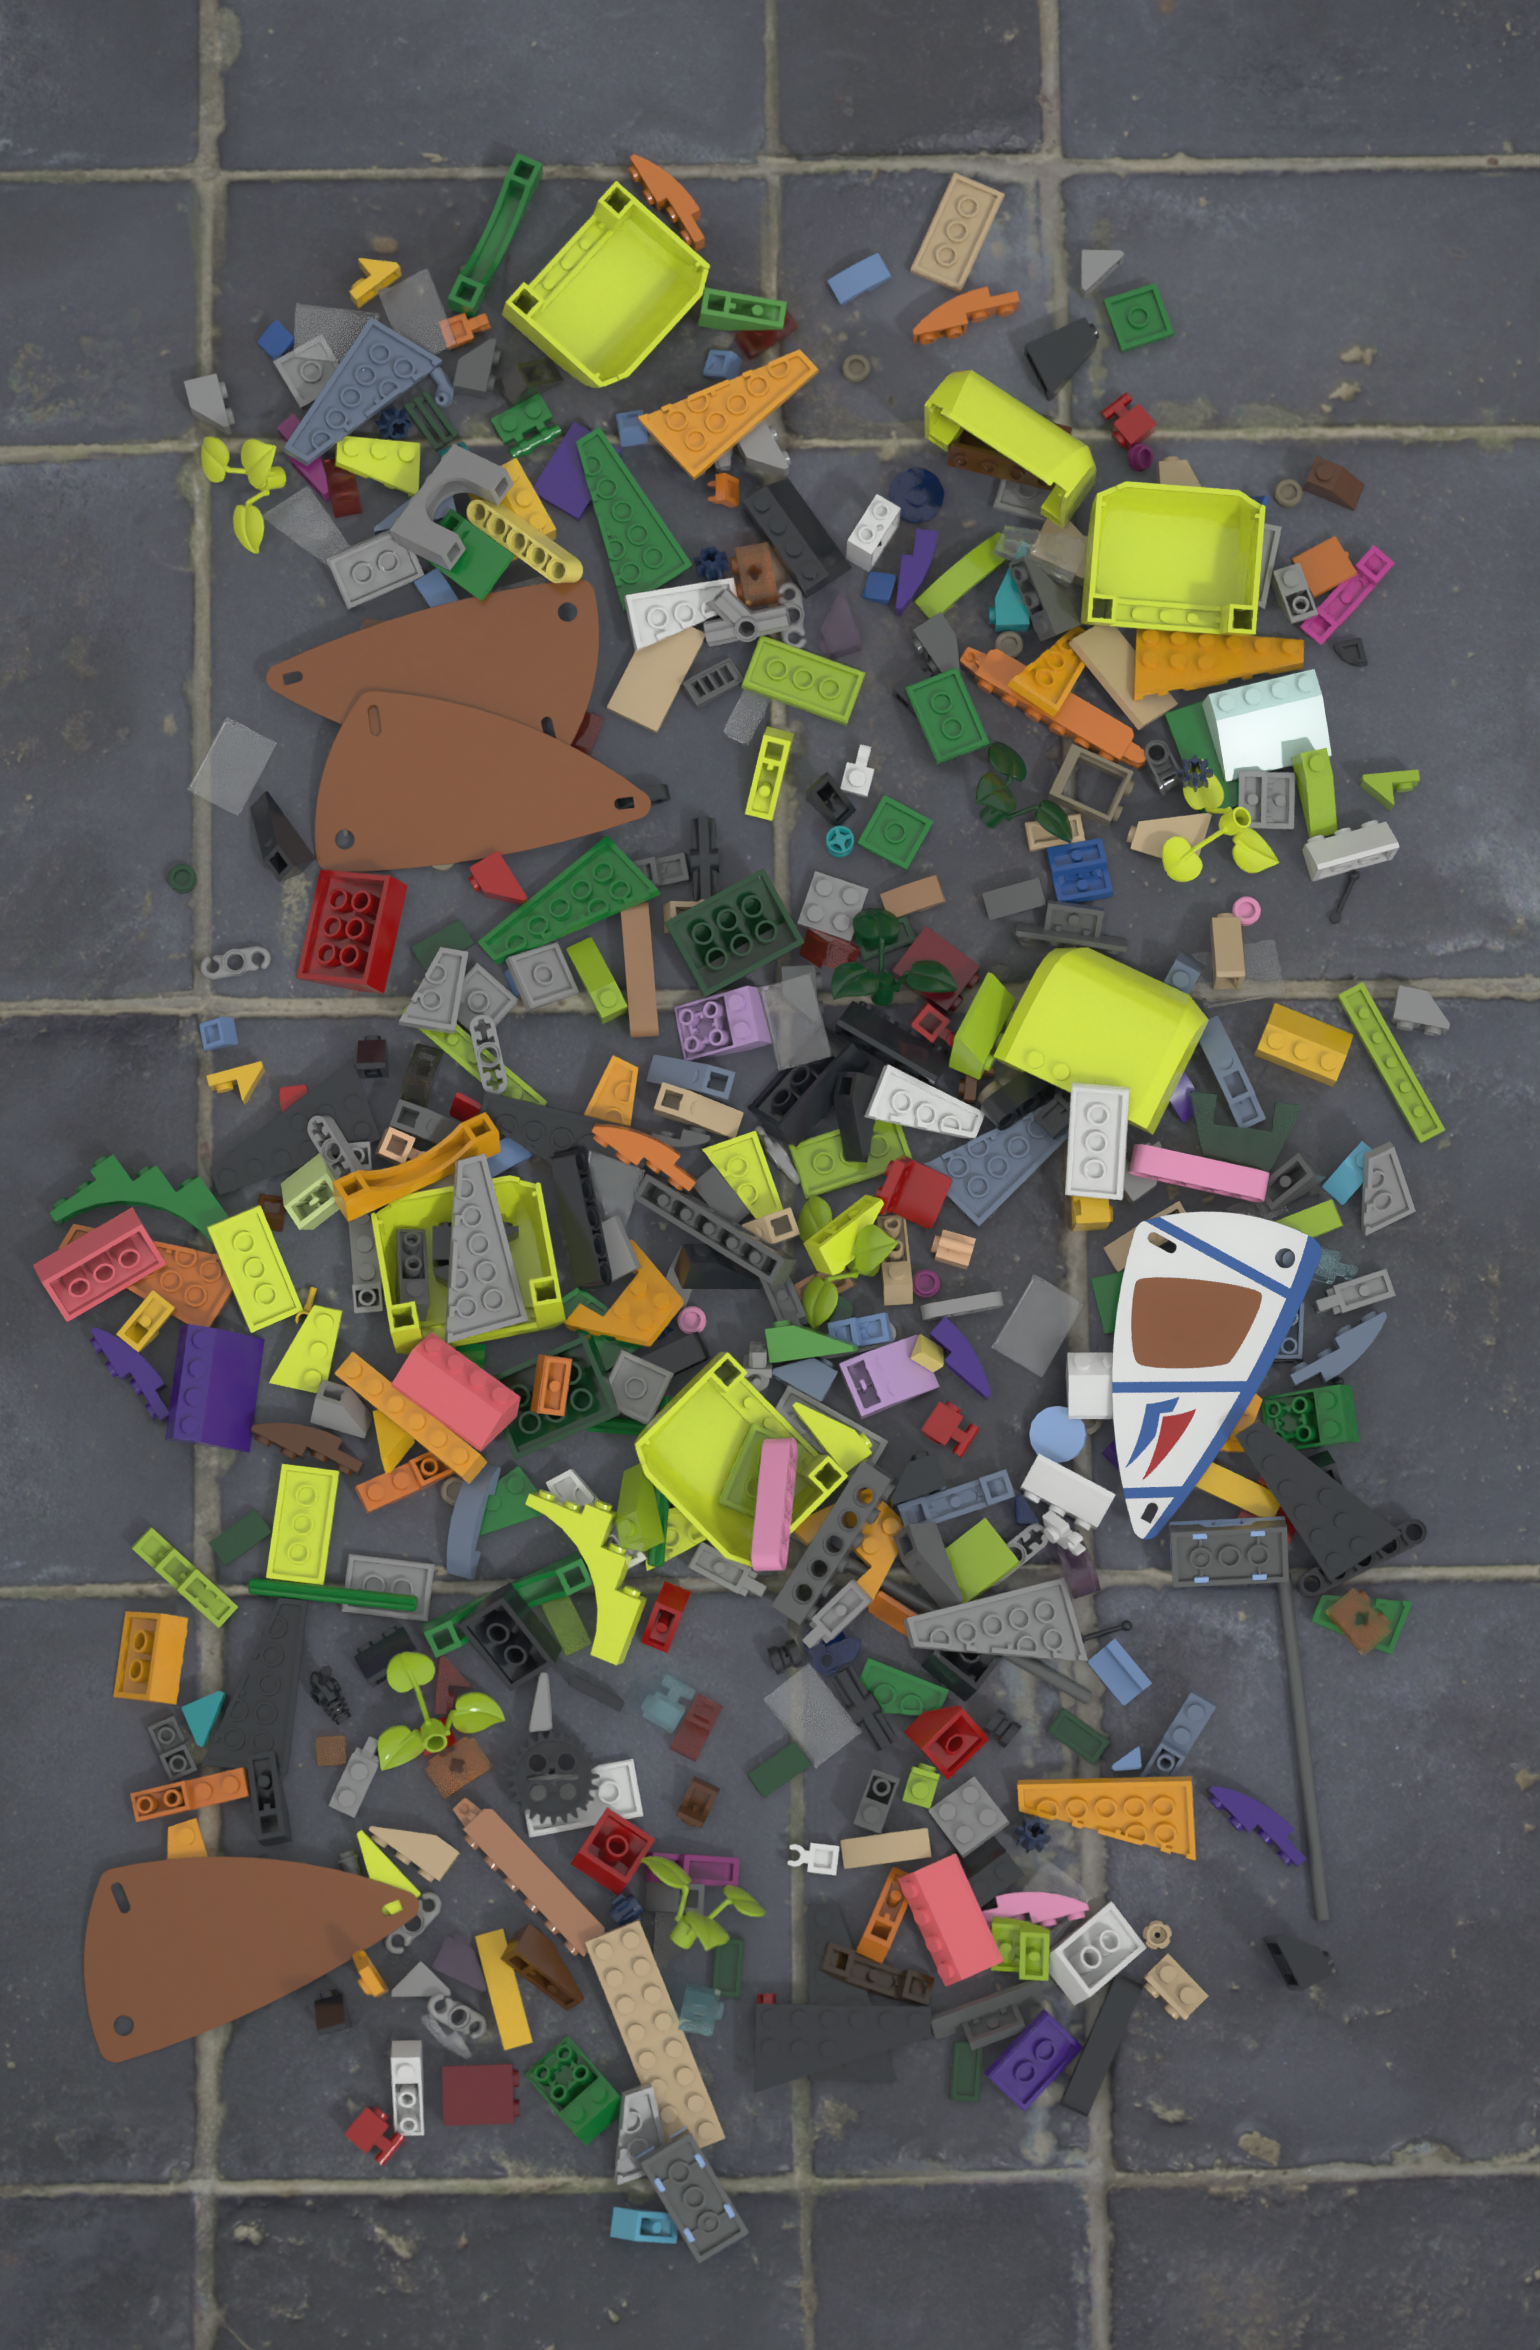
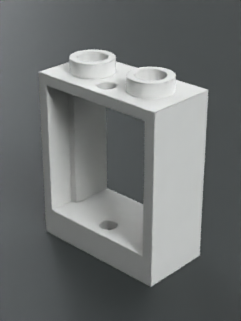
M876 494L847 540L846 559L870 573L899 527L901 508Z

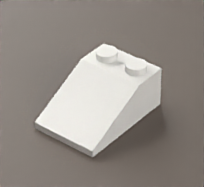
M1111 1901L1049 1949V1973L1072 2004L1076 2005L1090 1998L1147 1947Z

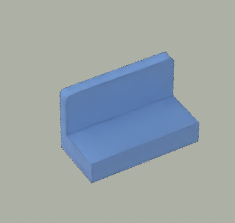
M1116 1639L1112 1640L1088 1660V1665L1123 1706L1152 1684Z

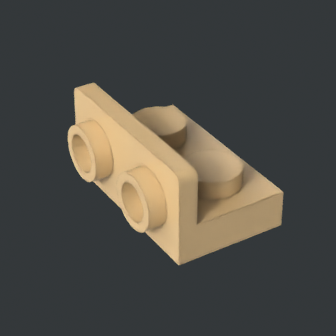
M1168 1953L1143 1977L1147 1982L1143 1987L1155 1999L1160 1996L1167 2003L1164 2009L1175 2020L1180 2017L1185 2021L1208 1997L1203 1989Z

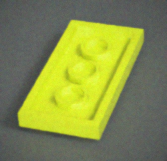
M260 1205L206 1227L250 1333L304 1311Z
M282 1464L266 1574L267 1579L324 1586L339 1471Z

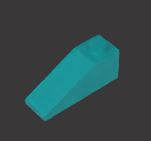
M1020 543L1012 562L1027 556L1026 543ZM1010 567L997 592L993 607H989V624H994V632L1028 631L1030 625L1029 613L1023 604L1022 596L1016 581L1012 577Z

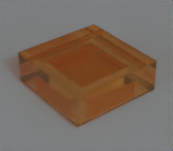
M345 1735L316 1737L317 1766L347 1765Z

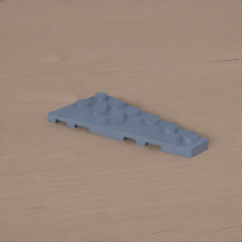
M371 317L284 446L283 452L308 466L417 384L435 368L442 365V360Z
M1046 1105L1033 1110L1006 1130L1000 1131L995 1128L930 1162L924 1163V1165L952 1178L953 1182L947 1198L978 1228L1068 1139L1069 1126L1053 1139L1034 1119Z

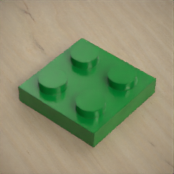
M1156 283L1103 300V305L1121 353L1174 336V331Z
M884 795L857 845L907 872L934 821Z

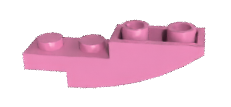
M1020 1892L996 1896L998 1908L982 1911L989 1929L992 1928L993 1916L1023 1921L1026 1920L1025 1914L1030 1913L1032 1923H1039V1926L1048 1927L1057 1924L1056 1918L1067 1916L1068 1921L1084 1918V1912L1089 1911L1090 1908L1089 1904L1058 1894Z

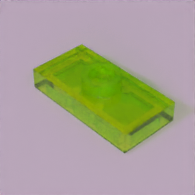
M569 1596L541 1604L566 1657L592 1644Z

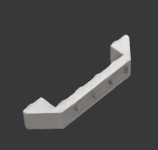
M370 1141L348 1143L362 1165L363 1170H374ZM377 1209L349 1221L354 1314L383 1312V1284L371 1214L373 1212L376 1214Z

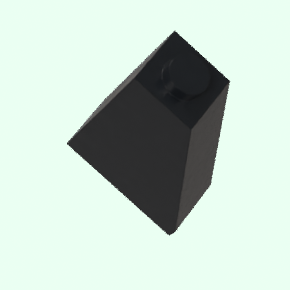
M1086 317L1025 345L1024 354L1048 401L1056 397L1096 350L1099 334L1094 324H1089Z

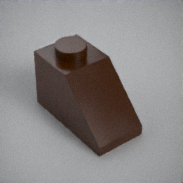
M1316 456L1303 491L1354 511L1365 484L1343 466Z

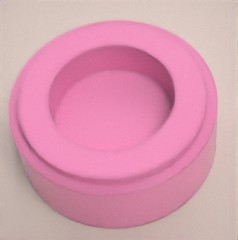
M1251 897L1239 898L1232 908L1233 916L1240 917L1242 926L1253 925L1261 913L1259 903Z
M686 1307L679 1313L678 1326L686 1335L694 1332L701 1333L706 1326V1316L698 1307Z

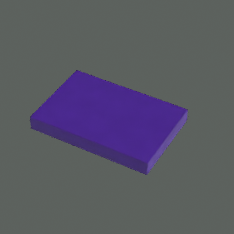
M573 422L533 488L539 499L579 521L592 500L576 441L591 431ZM611 443L613 448L620 456V454L622 453V449L618 448L617 446Z
M1043 2009L984 2074L1025 2112L1084 2047Z

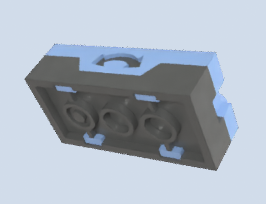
M1285 1516L1169 1522L1173 1588L1289 1582Z
M685 2126L670 2135L671 2140L657 2149L652 2146L636 2157L699 2264L744 2237L749 2232L690 2130Z

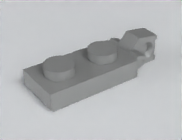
M1383 1269L1331 1287V1289L1326 1290L1327 1297L1316 1300L1314 1306L1317 1314L1332 1309L1334 1315L1344 1314L1395 1297L1396 1295L1387 1269Z
M703 1542L700 1543L688 1565L689 1569L746 1597L749 1591L762 1598L767 1590V1586L755 1580L758 1574L752 1571V1568L725 1558L718 1550Z
M855 1579L851 1580L811 1619L812 1621L809 1625L813 1630L802 1641L809 1648L815 1647L822 1639L825 1643H828L841 1633L873 1599Z
M369 1736L363 1749L356 1747L331 1798L329 1807L351 1817H356L379 1767L378 1763L380 1760L375 1755L378 1749V1739Z

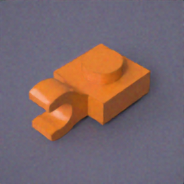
M465 313L439 322L449 350L475 341L472 333L491 329L486 313L467 320Z

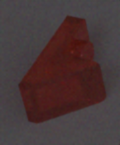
M808 928L804 939L805 943L802 945L799 955L819 968L825 965L836 969L843 963L857 962L862 947Z
M440 1656L435 1714L448 1716V1709L454 1710L455 1692H450V1687H473L446 1656Z

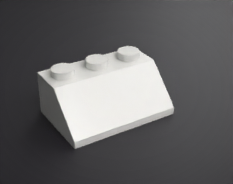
M1377 820L1362 824L1361 829L1351 831V828H1344L1334 832L1335 836L1324 839V835H1319L1308 839V843L1304 845L1302 852L1311 881L1392 860L1400 847L1387 822L1378 824Z
M1067 1353L1066 1390L1068 1419H1113V1353Z
M1038 1454L1020 1487V1490L1024 1492V1498L1036 1504L1042 1501L1050 1505L1049 1511H1053L1060 1517H1064L1066 1514L1074 1518V1524L1086 1531H1089L1090 1528L1095 1530L1098 1528L1116 1495L1041 1454Z

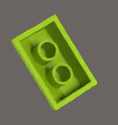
M987 973L955 1035L949 1062L950 1068L979 1080L985 1070L988 1072L991 1070L995 1060L993 1053L997 1049L1004 1031L1015 1013L1016 1000L992 973Z

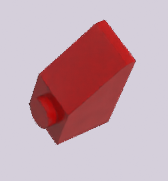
M499 851L469 867L471 876L468 880L476 893L481 890L486 898L521 906L528 901L527 896Z
M664 1582L641 1643L668 1653L691 1591L669 1582Z

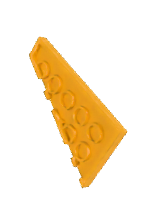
M799 349L770 361L769 364L744 372L741 376L732 380H725L689 395L688 398L663 406L660 410L651 414L639 416L638 421L684 471L695 480L818 373V368Z
M1136 629L1134 701L1142 700L1145 695L1156 693L1157 696L1168 695V691L1177 689L1189 691L1228 683L1229 679L1241 677L1242 680L1252 679L1255 674L1268 673L1273 675L1302 669L1304 663V640Z
M1192 1776L1018 1780L1020 1812L1052 1821L1057 1819L1072 1823L1073 1827L1080 1829L1086 1827L1098 1831V1834L1137 1845H1150L1160 1848L1162 1852L1169 1854L1175 1852L1185 1855L1187 1859L1196 1861Z

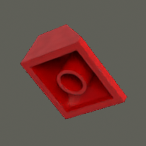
M960 1705L923 1712L904 1731V1734L948 1780L989 1740Z

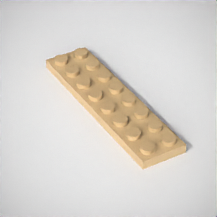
M639 1919L586 1940L585 1945L641 2086L650 2083L653 2087L666 2143L671 2140L670 2135L685 2126L688 2127L700 2148L725 2139Z

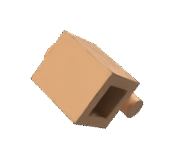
M388 1127L384 1130L374 1155L395 1165L405 1163L407 1159L412 1160L425 1152L412 1148L416 1138Z
M943 1229L941 1237L935 1235L931 1252L936 1253L934 1261L967 1270L976 1239Z

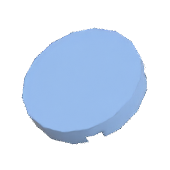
M1054 1406L1048 1407L1037 1414L1031 1423L1029 1435L1031 1445L1037 1455L1041 1454L1056 1463H1062L1074 1459L1081 1453L1086 1444L1087 1430L1083 1419H1068L1067 1407Z

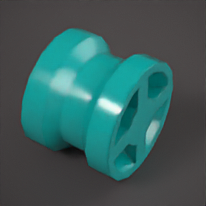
M836 826L830 829L826 837V849L829 854L837 858L849 855L854 846V835L851 830L844 826Z

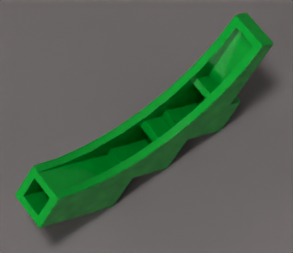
M114 1154L110 1157L104 1155L93 1163L94 1168L90 1170L96 1180L92 1183L87 1181L76 1189L77 1194L70 1199L67 1197L62 1198L53 1205L54 1210L50 1212L55 1222L61 1226L78 1215L98 1208L118 1205L146 1206L165 1211L186 1221L202 1233L212 1245L213 1242L206 1227L229 1218L200 1176L196 1179L193 1177L186 1179L179 1185L180 1190L175 1192L157 1165L153 1168L150 1166L145 1167L136 1174L137 1179L132 1181Z

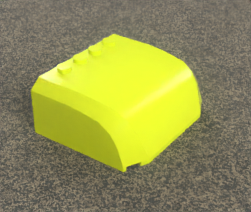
M616 181L598 200L594 214L539 275L529 285L524 282L505 302L502 316L572 377L591 388H601L628 378L701 298L710 265Z
M973 370L956 371L949 374L924 405L925 438L947 453L952 442H955L965 429L1044 481L1047 485L1051 486L1054 482L1056 486L1041 506L1040 514L1063 529L1095 484L1096 466L1091 450L1086 444Z
M1126 481L1097 493L1092 505L1088 529L1081 624L1229 636L1255 635L1266 506L1259 504L1239 490Z
M1088 947L1056 948L1047 954L1037 968L993 1057L1021 1073L1025 1071L1070 1093L1073 1082L1130 1087L1128 1124L1153 1135L1209 1020L1189 994Z
M511 1175L492 1178L502 1221L512 1223L513 1226H519L518 1238L508 1244L528 1321L447 1343L451 1347L553 1329L566 1321L541 1183L537 1182L534 1184L522 1181L519 1177ZM454 1186L408 1194L389 1203L376 1214L374 1212L371 1214L390 1332L396 1353L410 1354L431 1332L445 1342L448 1287L436 1282L433 1269L439 1268L433 1267V1226H438L442 1222H452ZM397 1229L425 1230L429 1290V1308L426 1321H420L415 1301L396 1304Z
M719 1352L649 1422L637 1437L634 1445L643 1473L651 1483L725 1558L753 1567L751 1552L755 1519L717 1502L751 1423L783 1437L794 1438L797 1443L805 1446L796 1466L790 1534L848 1475L828 1455L819 1454L744 1377L748 1372L728 1352Z

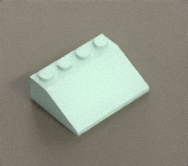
M1315 669L1212 693L1202 702L1225 783L1238 780L1239 771L1271 772L1293 766L1291 757L1299 753L1327 747L1329 757L1332 756L1323 696Z

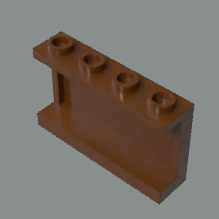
M1054 423L1071 435L1073 427ZM965 429L958 439L951 444L947 466L1050 491L1056 486L1054 482L1051 486L1047 485L1044 481Z

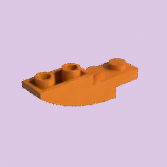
M638 155L630 156L629 174L635 183L640 182L644 188L642 194L649 206L653 204L658 212L666 208V213L671 222H677L680 226L681 231L679 233L682 240L688 246L691 245L695 252L704 248L705 237L695 221L700 219V208L679 182L659 166Z
M987 286L959 295L928 314L913 329L912 342L913 344L920 342L921 345H927L935 342L937 338L947 337L948 339H955L967 332L968 321L970 320L973 323L985 321L989 316L998 315L999 317L1010 316L1019 308L1018 292L1014 291L990 297Z
M595 1123L592 1126L591 1131L595 1133L592 1138L605 1148L610 1145L618 1152L615 1155L625 1164L629 1165L632 1162L637 1166L642 1158L645 1157L647 1159L645 1164L656 1173H659L661 1170L670 1177L667 1181L681 1191L684 1187L690 1191L695 1185L696 1179L675 1164L680 1157V1152L665 1142L625 1126Z
M427 1452L395 1468L391 1473H384L357 1485L355 1490L368 1514L390 1503L393 1504L455 1473L431 1452Z
M246 1767L131 1793L130 1796L136 1822H141L251 1796Z

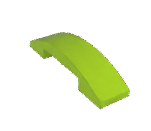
M1000 532L994 534L946 571L914 603L928 619L940 612L944 615L954 606L957 600L992 571H997L1014 557L1017 551Z

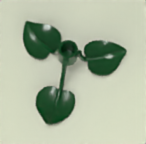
M996 741L988 749L990 763L1000 774L1007 776V781L1005 783L1000 776L992 772H987L981 777L977 786L975 803L986 805L979 813L982 822L989 828H996L1005 819L1010 822L1015 817L1034 811L1036 812V821L1042 828L1063 841L1071 843L1073 836L1069 818L1064 810L1054 802L1042 800L1039 806L1032 805L1014 812L1017 803L1009 786L1013 778L1017 781H1023L1027 776V768L1021 756L1013 748Z
M881 908L863 909L855 915L852 925L856 934L866 939H876L879 937V971L876 976L873 970H866L862 964L857 962H847L839 965L835 969L831 981V992L834 1000L842 997L871 995L873 1003L879 1006H887L893 1002L894 992H900V987L905 980L907 986L921 992L957 991V984L949 970L943 964L933 960H921L913 963L911 971H905L896 983L891 973L884 972V937H896L899 934L900 923L898 918L893 913Z

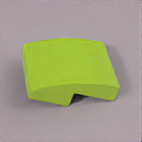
M993 1916L992 1936L1003 1958V1962L992 1966L991 1971L1019 1972V1979L1048 1981L1050 1930L1018 1919Z

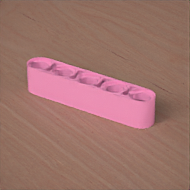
M1134 1144L1129 1167V1174L1252 1202H1264L1269 1180V1173L1262 1170L1143 1144Z
M775 1438L763 1441L751 1552L752 1566L755 1571L785 1570L787 1566L798 1455L797 1443L794 1438Z

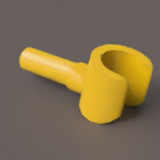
M310 1287L304 1311L296 1315L295 1321L297 1325L300 1322L301 1315H309L313 1308L317 1288Z

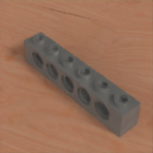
M646 1174L633 1198L772 1285H784L797 1261L685 1190H678L661 1175Z
M869 1459L861 1462L773 1602L772 1607L799 1625L806 1623L807 1620L809 1622L812 1621L811 1619L820 1610L817 1604L821 1598H827L835 1586V1583L832 1582L838 1572L842 1574L850 1562V1559L847 1558L853 1548L857 1550L865 1539L866 1535L863 1534L866 1526L868 1524L872 1526L880 1515L881 1511L878 1510L881 1502L883 1499L888 1501L894 1493L896 1486L893 1483L897 1479L895 1476ZM864 1487L869 1488L873 1493V1499L870 1503L864 1502L861 1498V1491ZM849 1511L855 1513L858 1518L855 1527H851L846 1523V1515ZM833 1536H838L842 1540L843 1546L840 1551H835L831 1547L830 1541ZM818 1560L824 1561L827 1565V1573L824 1576L818 1574L815 1569ZM803 1584L810 1586L812 1589V1596L809 1600L803 1598L800 1593Z

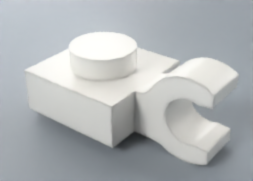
M860 744L856 763L847 762L841 784L843 792L868 797L874 769L867 767L871 747Z

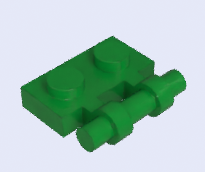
M539 393L491 419V423L504 446L513 441L517 444V446L508 450L512 459L522 455L526 457L532 454L531 450L544 443L546 445L554 441L553 438L562 434L558 424L550 428L545 426L547 422L553 420V416ZM537 429L539 434L528 440L524 439V435Z

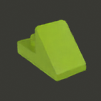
M1419 769L1362 775L1359 781L1360 787L1391 811L1394 807L1393 789H1396V792L1412 791L1413 787H1416L1420 781Z

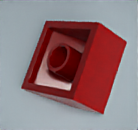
M607 1807L570 1864L608 1890L619 1895L631 1880L641 1864L640 1861L646 1856L655 1838Z

